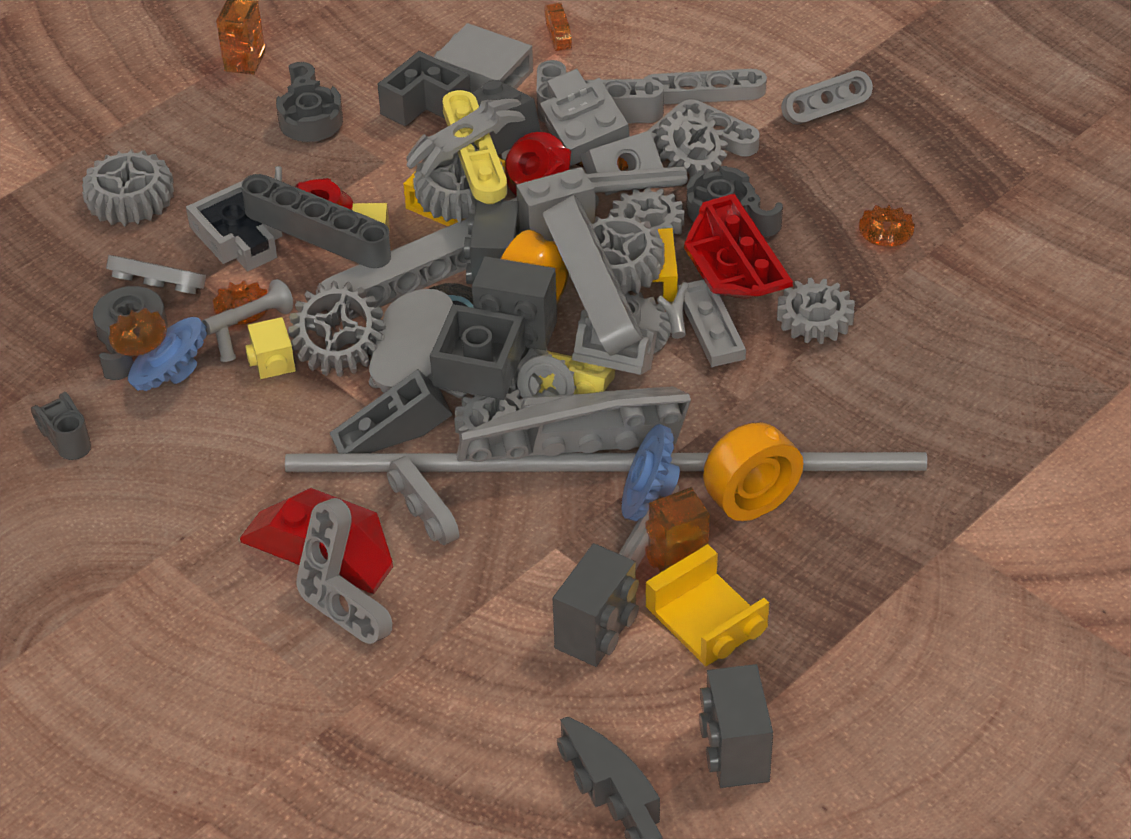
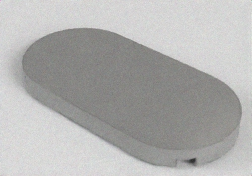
M434 289L415 290L397 298L385 311L383 321L386 323V329L379 331L384 335V340L376 341L377 349L373 351L369 365L372 381L375 386L380 387L381 392L385 393L417 369L432 381L430 354L453 304L451 298L446 293Z

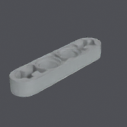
M758 69L662 73L644 77V79H654L663 84L664 104H679L689 99L701 102L759 99L765 95L767 83L766 74ZM724 84L727 85V87L719 88L714 87L713 85ZM683 86H693V87H695V88H694V89H683V88H681V87H683Z

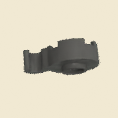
M295 62L290 64L291 85L287 87L288 92L282 97L278 96L276 99L279 128L284 135L292 140L314 142L329 138L338 132L343 124L340 93L334 86L331 89L321 87L320 81H316L315 68L310 63Z
M719 166V171L704 174V169L695 173L687 184V214L693 223L699 214L702 202L735 194L762 236H772L781 230L783 204L778 202L769 211L760 209L761 199L755 193V188L750 184V177L737 168Z
M140 286L121 287L101 297L94 306L93 321L98 340L103 342L107 350L112 353L107 354L103 352L99 354L104 377L110 380L126 378L134 363L132 356L140 354V348L146 347L153 339L167 329L168 323L164 304L160 296L151 289Z

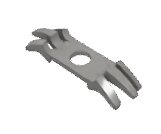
M518 99L481 101L477 110L432 136L424 134L409 152L406 158L407 167L412 169L428 156L421 169L422 176L427 178L439 163L453 160V154L492 131L497 134L507 123L524 121L525 117L521 112L508 110L521 105V102ZM462 128L473 129L472 133L466 137L454 136Z

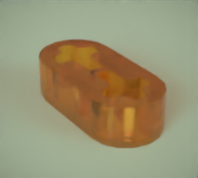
M562 3L546 4L544 6L545 21L554 50L572 49L570 26Z

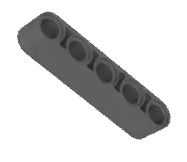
M253 174L243 180L244 208L249 218L369 268H380L390 262L389 228L384 223L267 175Z

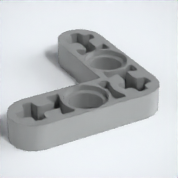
M689 99L679 103L649 129L656 144L659 139L656 133L667 116L672 117L678 110L684 116L687 110L691 109L694 117H698L702 112L705 115L704 121L714 120L716 121L714 126L725 127V129H721L724 133L720 137V140L728 143L725 150L739 156H751L759 150L760 133L758 129L698 100ZM657 148L659 155L662 153L663 149Z
M331 498L317 504L312 510L297 574V588L301 597L362 642L373 644L390 635L393 625L392 619L385 607L339 575L352 517L348 506L342 500ZM320 542L323 543L327 549L328 560H326L320 552ZM340 595H342L348 603V612H346L343 609L340 603Z

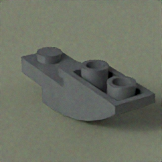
M570 717L560 719L561 737L557 738V746L562 759L565 762L571 761L574 766V778L582 794L588 793L595 807L607 803L615 821L621 820L626 828L624 831L626 839H663L656 826L660 822V797L637 765L620 748L587 725Z

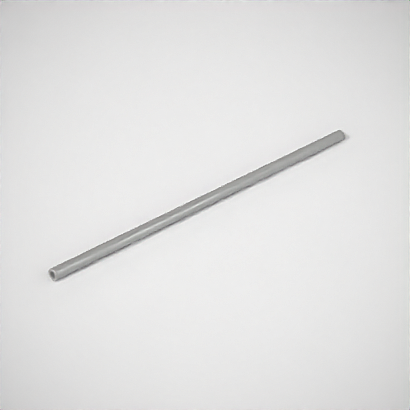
M800 452L803 456V471H927L926 452ZM457 453L286 454L285 471L389 472L390 462L407 456L419 472H629L636 453H561L557 456L536 455L524 456L520 459H487L483 462H458ZM672 453V461L670 463L679 466L680 471H704V465L709 453Z

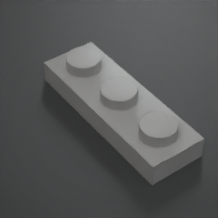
M704 279L688 283L689 287L685 293L683 308L711 367L746 360V348L720 295L713 294Z

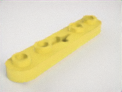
M452 91L443 97V114L448 126L479 108L476 97L468 91ZM462 128L454 136L466 137L472 133L473 129ZM488 133L474 142L479 151H475L474 146L469 144L457 153L472 195L475 199L485 204H495L507 195V178L491 136Z

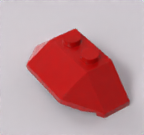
M735 194L702 202L699 214L685 240L684 249L713 294L748 299L793 287L792 279Z
M313 488L302 491L260 511L240 536V541L243 544L300 565L314 506L337 497ZM342 500L348 506L352 518L339 575L355 587L375 594L393 568V561L378 514L372 510ZM320 542V552L322 556L326 560H328L327 549L325 545Z

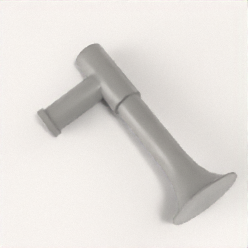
M279 279L272 280L269 284V292L257 300L202 320L207 327V335L216 334L221 362L236 359L228 327L265 310L276 309L282 314H289L292 311L294 305L290 289L283 281Z

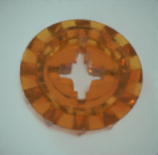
M889 204L886 208L875 205L872 211L865 210L862 219L859 221L861 235L870 243L878 246H899L909 241L914 234L915 224L913 223L912 215L904 214L903 207L892 209ZM884 222H891L888 230H885Z
M245 280L237 285L229 282L228 289H218L217 297L213 298L214 312L217 315L226 310L235 309L257 300L267 294V289L260 288L258 282L250 285ZM268 310L241 320L235 325L252 323L263 317Z
M145 307L139 313H135L131 309L130 315L126 317L118 316L117 323L109 326L110 335L108 338L116 352L126 356H138L157 348L166 336L167 327L158 311L150 313ZM140 327V337H136V334L133 333L134 328Z

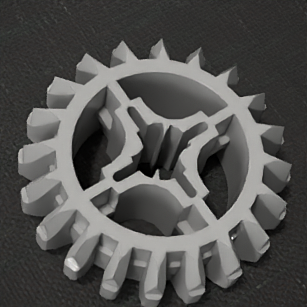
M458 153L453 154V160L439 163L427 178H424L421 174V169L428 156L425 157L421 163L417 164L416 173H414L415 178H413L415 197L423 207L424 212H431L433 218L442 216L445 222L452 218L457 219L459 224L462 219L468 218L469 214H475L477 199L472 195Z
M131 149L128 153L122 154L118 151L117 155L114 156L105 155V160L94 161V167L88 168L87 175L82 178L83 199L91 215L97 216L100 222L108 220L111 226L117 222H121L125 227L128 222H135L138 225L139 221L143 219L151 221L152 215H161L163 208L169 207L170 199L173 198V176L165 160L158 159L156 154L147 155L145 150L134 153Z
M609 213L606 219L595 217L592 227L624 295L628 291L638 294L641 286L650 288L652 280L659 279V274L665 263L664 243L660 238L658 229L652 228L649 221L641 222L638 215L631 219L627 218L625 213L620 217H613Z
M333 280L329 290H325L324 286L319 283L317 286L318 294L316 295L306 290L305 298L307 303L296 301L295 307L298 312L290 313L289 316L290 322L293 325L288 328V334L294 338L291 341L292 349L299 350L297 354L298 359L301 362L309 360L308 366L312 371L321 365L322 374L325 376L330 373L331 368L336 369L337 376L339 377L343 376V368L349 367L350 371L355 374L358 362L368 367L370 361L367 355L372 356L373 351L377 349L376 341L384 340V335L379 331L386 329L385 321L381 320L383 310L381 307H375L376 298L373 295L365 298L366 292L362 286L353 292L352 284L349 281L344 285L343 289H339L338 283ZM334 307L330 312L321 314L322 311ZM349 308L358 312L364 318L366 327L358 326V322L349 319ZM342 320L343 330L339 328L340 331L335 332L334 336H332L331 328L335 329V326L340 325ZM309 330L315 331L318 336L325 338L326 349L318 347L308 337ZM346 344H355L348 349L340 351Z

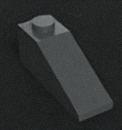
M417 369L331 431L330 435L338 453H372L424 436L453 414L441 390L433 387L432 381Z

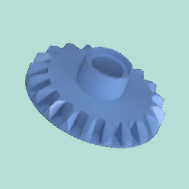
M190 317L173 324L160 333L144 348L134 361L128 374L129 383L138 391H147L151 388L159 387L164 381L168 382L170 380L173 384H177L186 379L197 366V361L193 357L197 355V350L203 346V340L206 338L207 327L197 317Z
M657 424L648 432L641 443L630 467L623 491L622 515L624 518L638 521L653 507L655 499L659 496L669 498L673 493L679 479L680 467L670 463L672 461L671 454L674 449L673 433H671V428Z

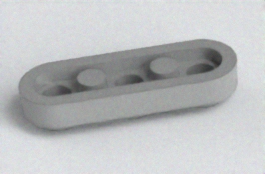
M855 70L796 90L786 95L781 105L782 114L788 122L802 124L862 103L872 94V81L866 73ZM850 83L855 86V94L851 93L849 89ZM822 93L826 94L828 98L827 104L821 99ZM794 103H797L799 105V113H796L793 110Z
M108 255L106 269L113 270L111 277L132 281L133 275L144 277L143 284L164 287L165 282L175 283L176 291L196 294L197 288L204 289L207 276L201 273L114 255Z
M403 456L390 462V471L387 472V479L395 493L401 492L405 497L410 513L414 517L419 516L430 539L434 542L438 540L442 545L459 539L458 525L451 511L407 456Z

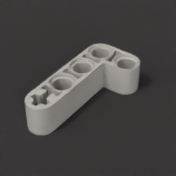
M557 60L544 61L537 68V115L541 122L544 121L542 120L540 103L550 99L547 81L566 73L565 65ZM654 79L601 80L627 123H653L663 117L664 87L659 81Z

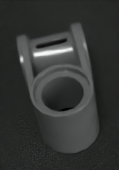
M67 392L59 394V399L39 407L35 405L31 407V413L38 429L44 437L48 438L61 457L68 460H76L89 453L91 441L85 419Z

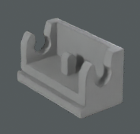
M588 316L585 318V323L578 326L572 360L641 375L651 369L657 330L639 327L643 335L642 340L613 356H609L602 346Z

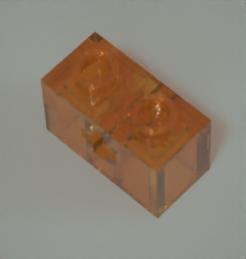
M226 0L216 20L224 71L255 75L266 52L259 2L254 0Z
M692 487L649 502V520L645 522L646 531L649 536V545L645 547V552L650 565L653 568L658 567L660 572L703 546L709 545L710 514Z

